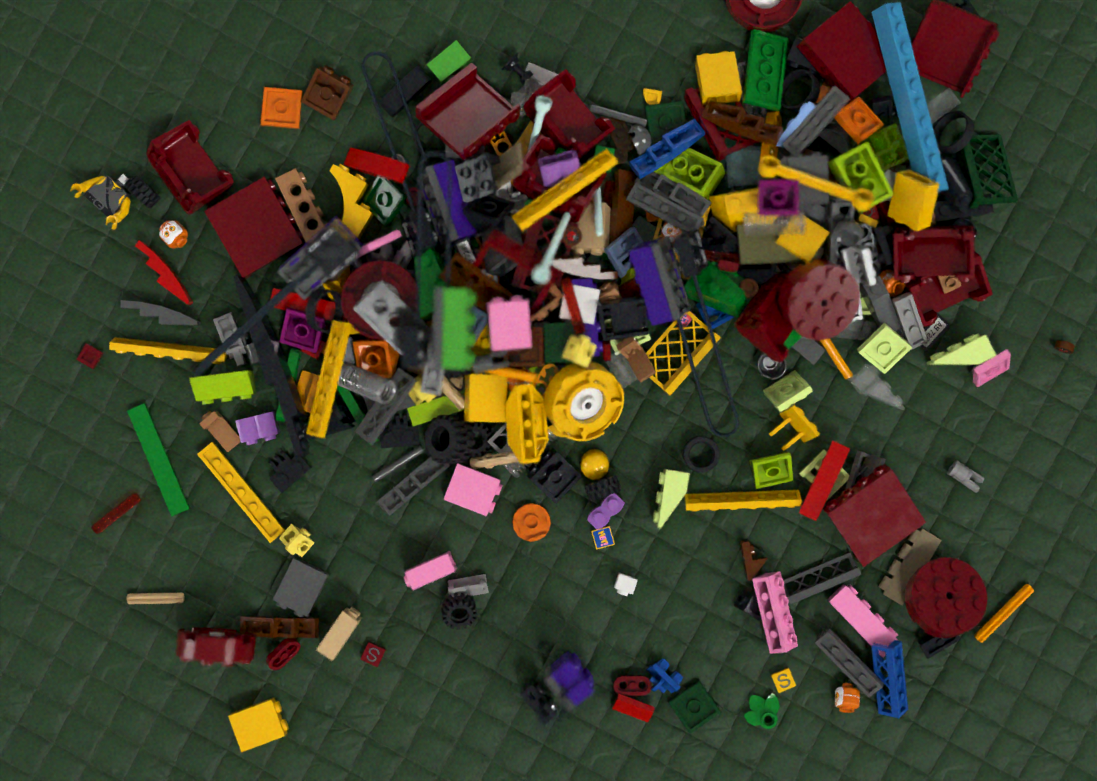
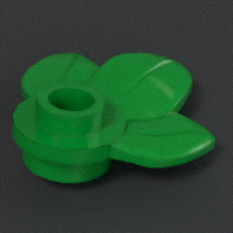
M771 693L766 699L758 695H751L749 699L751 711L744 714L746 721L753 726L761 725L765 729L774 728L778 722L776 714L780 708L776 695ZM766 716H771L770 722H765Z

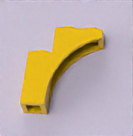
M333 164L330 172L334 175L341 188L344 201L342 222L360 239L374 215L370 212L369 206L363 203L358 205L369 185L365 182L366 178L357 173L354 176L348 173L350 169L342 164H339V166Z

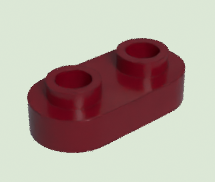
M296 638L284 639L267 656L266 663L271 670L283 668L299 652L301 648L300 643Z
M621 675L614 680L613 686L617 694L643 696L650 693L652 683L644 675ZM626 682L627 685L625 688H621L619 684ZM640 682L646 683L644 688H640L638 685Z

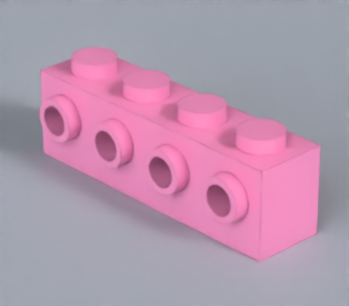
M781 572L764 573L753 578L770 654L788 652L797 647L798 644Z
M844 584L841 585L827 599L871 647L874 643L888 646L894 640H898L896 638L898 634L891 627L887 629L882 624L885 622L878 613L874 615L869 610L871 606L864 599L861 601L856 596L858 592L851 585L848 587ZM879 650V655L884 657L886 652Z

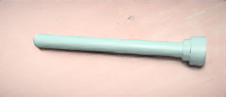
M538 96L536 99L537 115L527 152L539 137L544 115L551 108L552 100L548 97Z
M601 186L594 196L595 232L597 236L603 235Z
M568 212L562 215L542 264L535 268L533 278L537 282L545 283L549 279V266L570 219Z

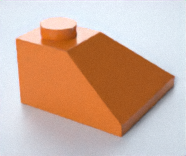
M365 338L353 341L357 367L384 378H392L394 376L400 353L385 339Z

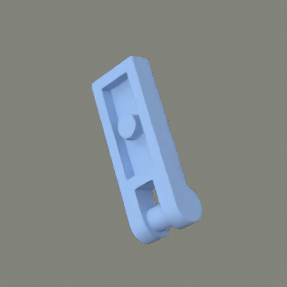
M809 101L801 106L799 109L800 113L796 118L788 122L787 129L776 146L784 148L782 144L817 106L815 103Z

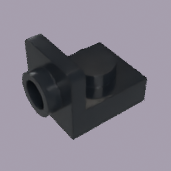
M742 590L737 597L734 607L760 621L761 614L756 595Z

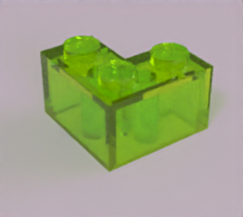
M896 123L869 136L876 152L874 155L883 172L909 160L905 142Z

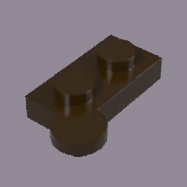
M609 118L615 127L614 131L609 134L616 147L614 157L618 164H622L627 161L628 152L636 149L632 141L633 136L629 133V128L625 121Z

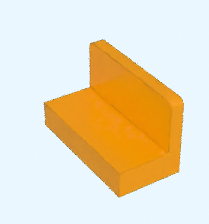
M302 371L297 390L304 411L311 413L320 375Z

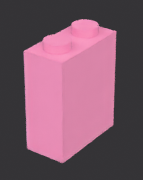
M511 297L509 302H503V298L491 299V303H486L490 351L532 348L528 300H523L522 297Z
M457 464L443 500L487 516L488 512H493L496 504L493 502L495 494L499 496L503 485L500 484L501 479L465 465Z
M450 551L407 569L404 581L407 587L411 586L412 590L455 572L457 566Z

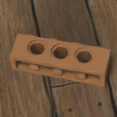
M295 168L275 178L307 242L326 224L321 219L324 216L319 206L316 207L313 202L316 198L312 190H307L304 184L307 182L305 175ZM300 186L301 193L294 196L292 194L293 188ZM304 203L310 205V209L306 213H302L300 210ZM316 220L318 222L317 229L310 230L309 223Z

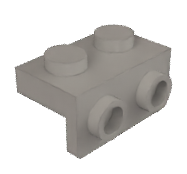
M859 244L858 247L841 249L844 268L853 275L857 284L860 282L867 286L877 284L875 279L876 271L871 261L872 253L868 247Z

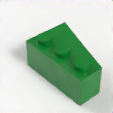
M432 249L421 254L420 318L427 321L433 320V315H435V288H446V282L438 277L446 266L440 253ZM415 257L414 259L417 280V257Z
M708 261L709 266L696 275L705 305L739 318L747 305L745 292ZM690 276L684 286L687 297L700 303L693 276Z

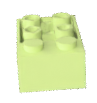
M973 334L963 339L965 343H955L947 347V352L942 351L931 355V360L926 363L927 365H977L996 356L986 335Z
M664 469L663 473L660 472L658 484H661V491H657L656 503L659 505L658 511L654 510L653 522L656 523L658 528L663 526L687 493L688 472Z

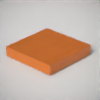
M264 87L260 125L299 129L303 91Z
M859 96L845 105L834 117L857 144H860L884 125Z

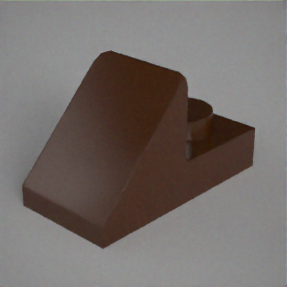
M748 540L740 541L746 579L750 581L768 558L752 559V556L755 555L754 546Z

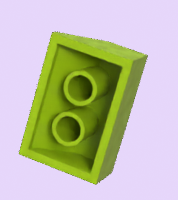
M247 370L190 378L195 399L199 402L202 401V405L213 404L215 399H221V402L233 401L232 397L240 396V400L251 399L253 394H257L254 371Z

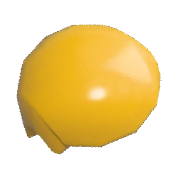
M599 449L588 450L581 458V471L585 477L591 480L603 478L609 469L607 455Z

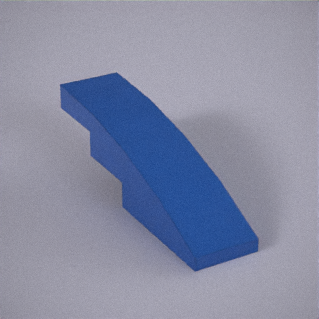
M693 119L663 135L662 140L646 149L645 154L629 161V166L637 177L641 179L680 155L703 137L705 131Z

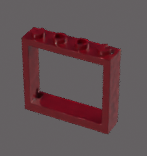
M494 229L484 243L473 265L477 268L480 266L490 247L531 273H534L535 268L541 265L544 259ZM552 264L549 266L550 276L533 306L530 307L528 305L529 318L536 313L561 272L560 269ZM470 274L473 280L479 281L478 276ZM486 286L489 292L495 293L491 286ZM503 298V302H509L508 299Z

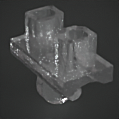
M619 350L611 355V361H604L623 389L637 380L629 362Z

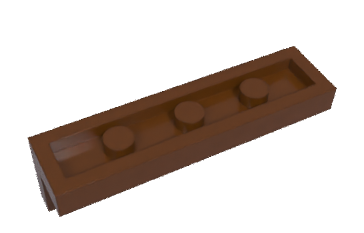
M458 252L450 260V286L458 289H473V293H476L475 305L487 313L486 303H491V299L506 298L511 301V297H515ZM457 260L463 265L464 269H459L453 263ZM447 265L438 276L445 282ZM470 274L478 276L479 281L473 280ZM486 286H491L495 293L489 292Z

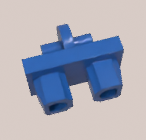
M660 659L646 669L652 675L649 680L654 684L651 688L653 692L659 689L662 693L666 690L673 693L680 688L679 684L683 676L677 671H674L669 676L665 671L670 665L665 659Z

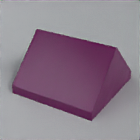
M759 180L758 216L799 214V180Z
M287 308L280 343L317 353L324 332L314 330L309 326L305 312ZM315 316L318 326L321 329L324 328L325 318Z

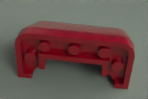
M565 69L530 96L524 104V111L530 120L535 123L537 115L535 103L537 97L545 96L552 100L551 108L544 115L540 132L545 137L553 140L555 150L558 148L567 149V151L576 150L579 160L612 133L615 127L608 118L600 117L596 119L573 91L576 87V79Z
M190 120L153 139L146 152L150 164L183 210L189 215L199 210L234 183L230 172L223 169L218 171L198 143L199 129Z
M542 134L539 135L522 160L523 172L513 179V186L533 200L552 188L544 186L538 160L543 157L555 155V144L551 138L545 137ZM604 172L594 181L580 189L579 192L573 194L562 204L552 209V211L560 216L568 212L570 214L569 221L579 222L607 173Z
M930 226L920 231L912 230L910 227L895 228L894 280H899V283L911 282L910 279H914L916 276H954L960 282L974 279V226Z
M974 251V279L961 282V287L946 294L942 291L937 276H916L914 279H910L911 282L904 283L905 293L910 292L912 294L923 327L935 323L938 318L937 312L969 297L972 300L981 302L993 295L981 256L976 251Z
M775 273L773 277L762 284L757 294L735 322V328L738 332L775 362H783L786 359L789 349L783 344L793 331L783 320L781 306L779 305V293L789 273Z

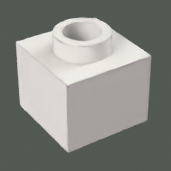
M619 572L614 588L618 589L617 593L628 596V593L633 595L638 579Z

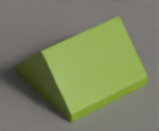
M790 452L749 460L756 489L793 481Z

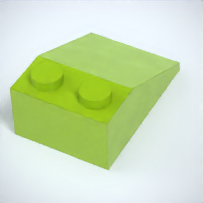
M868 142L860 144L828 161L829 168L840 186L854 191L864 188L873 193L874 199L871 207L894 195Z
M691 148L686 149L673 160L654 171L660 176L662 174L677 184L680 182L709 200V196H712L726 174L722 163Z

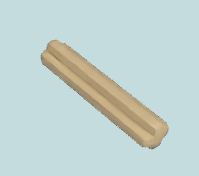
M130 593L127 595L128 604L183 603L185 600L184 593Z

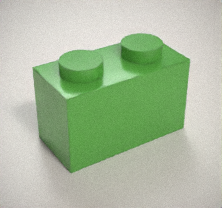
M456 40L431 60L427 67L443 85L472 62V59Z

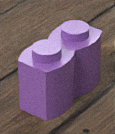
M576 150L546 156L538 160L545 187L555 186L580 168Z
M275 411L236 420L241 443L246 442V445L258 443L257 439L265 438V441L276 439V434H280Z
M616 493L608 495L603 499L600 506L595 507L589 513L587 520L597 530L601 529L609 522L611 516L621 511L624 502Z

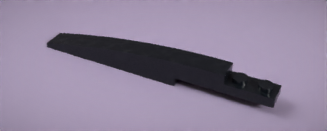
M236 275L234 280L246 319L248 320L262 307L247 280L242 278V276ZM265 315L250 329V333L266 385L275 387L295 456L304 457L310 454V445L303 433L304 425L299 420V417L305 416V411L288 363Z

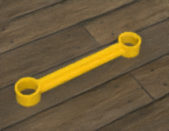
M767 155L762 157L758 168L759 173L765 177L771 178L778 175L789 180H799V183L849 200L858 210L865 211L870 209L874 199L873 193L867 189L860 188L854 191L780 165V161L774 156Z

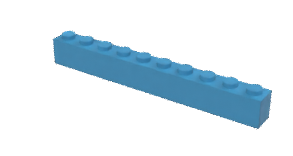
M901 2L887 3L872 11V16L912 171L940 183L938 193L947 190L948 185Z

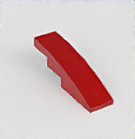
M351 147L343 164L354 170L386 180H393L403 184L410 167L406 163Z
M139 240L135 247L150 257L146 265L161 275L156 282L186 304L191 305L193 303L192 299L172 268L159 254Z
M273 288L271 299L281 290ZM291 292L274 308L285 311L287 308H292L306 313V305L310 296L303 300L299 294ZM320 299L316 306L315 316L332 321L336 310L335 302Z
M835 441L831 442L811 483L799 514L817 521L850 448Z

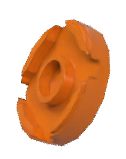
M534 503L521 506L513 518V528L516 534L523 540L530 542L538 541L545 537L551 525L550 515L547 510L541 505Z

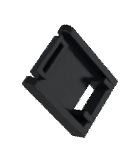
M643 296L597 302L603 341L649 334ZM611 315L613 327L605 328L604 316Z

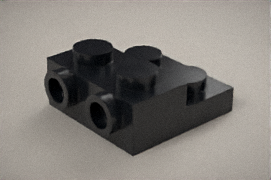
M552 448L551 450H545L541 455L542 459L537 464L533 463L528 468L526 476L556 504L578 482L582 475Z

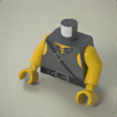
M123 173L116 181L108 175L99 176L81 184L75 183L70 191H78L74 196L75 198H79L82 192H85L83 195L107 216L105 225L110 222L114 223L112 225L113 230L117 228V223L121 222L129 214L131 195L124 189V185L130 179Z

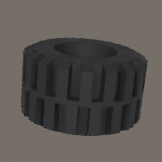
M438 415L437 418L431 420L432 423H428V429L424 433L426 434L424 438L426 445L424 447L425 450H428L427 454L429 457H432L433 461H437V463L459 464L470 457L469 453H472L474 450L472 447L475 445V433L472 431L474 428L472 425H469V421H464L462 416Z

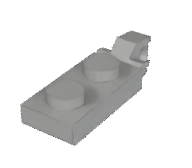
M232 312L213 319L222 343L238 329ZM240 338L225 351L230 359H235L239 367L247 364L243 355L247 352Z

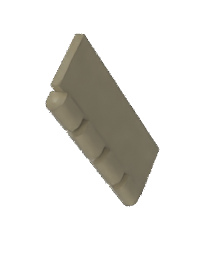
M516 143L499 156L500 163L492 166L497 190L523 172L521 143Z
M922 528L920 531L915 530L908 536L907 540L912 542V545L903 544L897 554L903 560L899 562L894 559L887 571L893 575L892 578L884 576L878 586L884 590L883 595L902 606L905 602V590L909 579L920 567L930 561L942 541Z

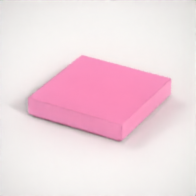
M393 231L362 246L361 253L357 258L402 236L400 231Z
M1007 349L973 369V383L976 387L983 385L1009 369L1011 354Z

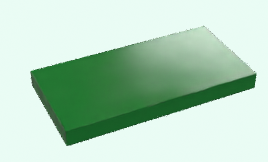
M757 29L751 30L743 103L774 111L780 110L788 38Z

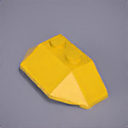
M759 187L709 196L712 215L733 232H737V225L773 224L778 217L758 216Z
M533 384L515 385L505 404L508 445L520 464L539 462L540 455L549 440L544 398L535 389Z

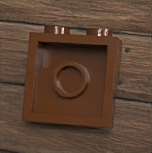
M324 65V67L320 66L316 69L301 102L328 118L336 120L354 84L350 83L351 79L345 75L338 76L334 74L335 70Z
M530 327L532 348L507 349V354L501 356V362H509V367H544V327Z

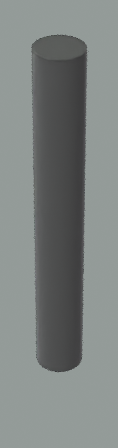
M591 105V112L639 124L643 127L646 126L647 119L598 105Z
M421 445L374 474L372 478L375 482H378L423 453V448Z

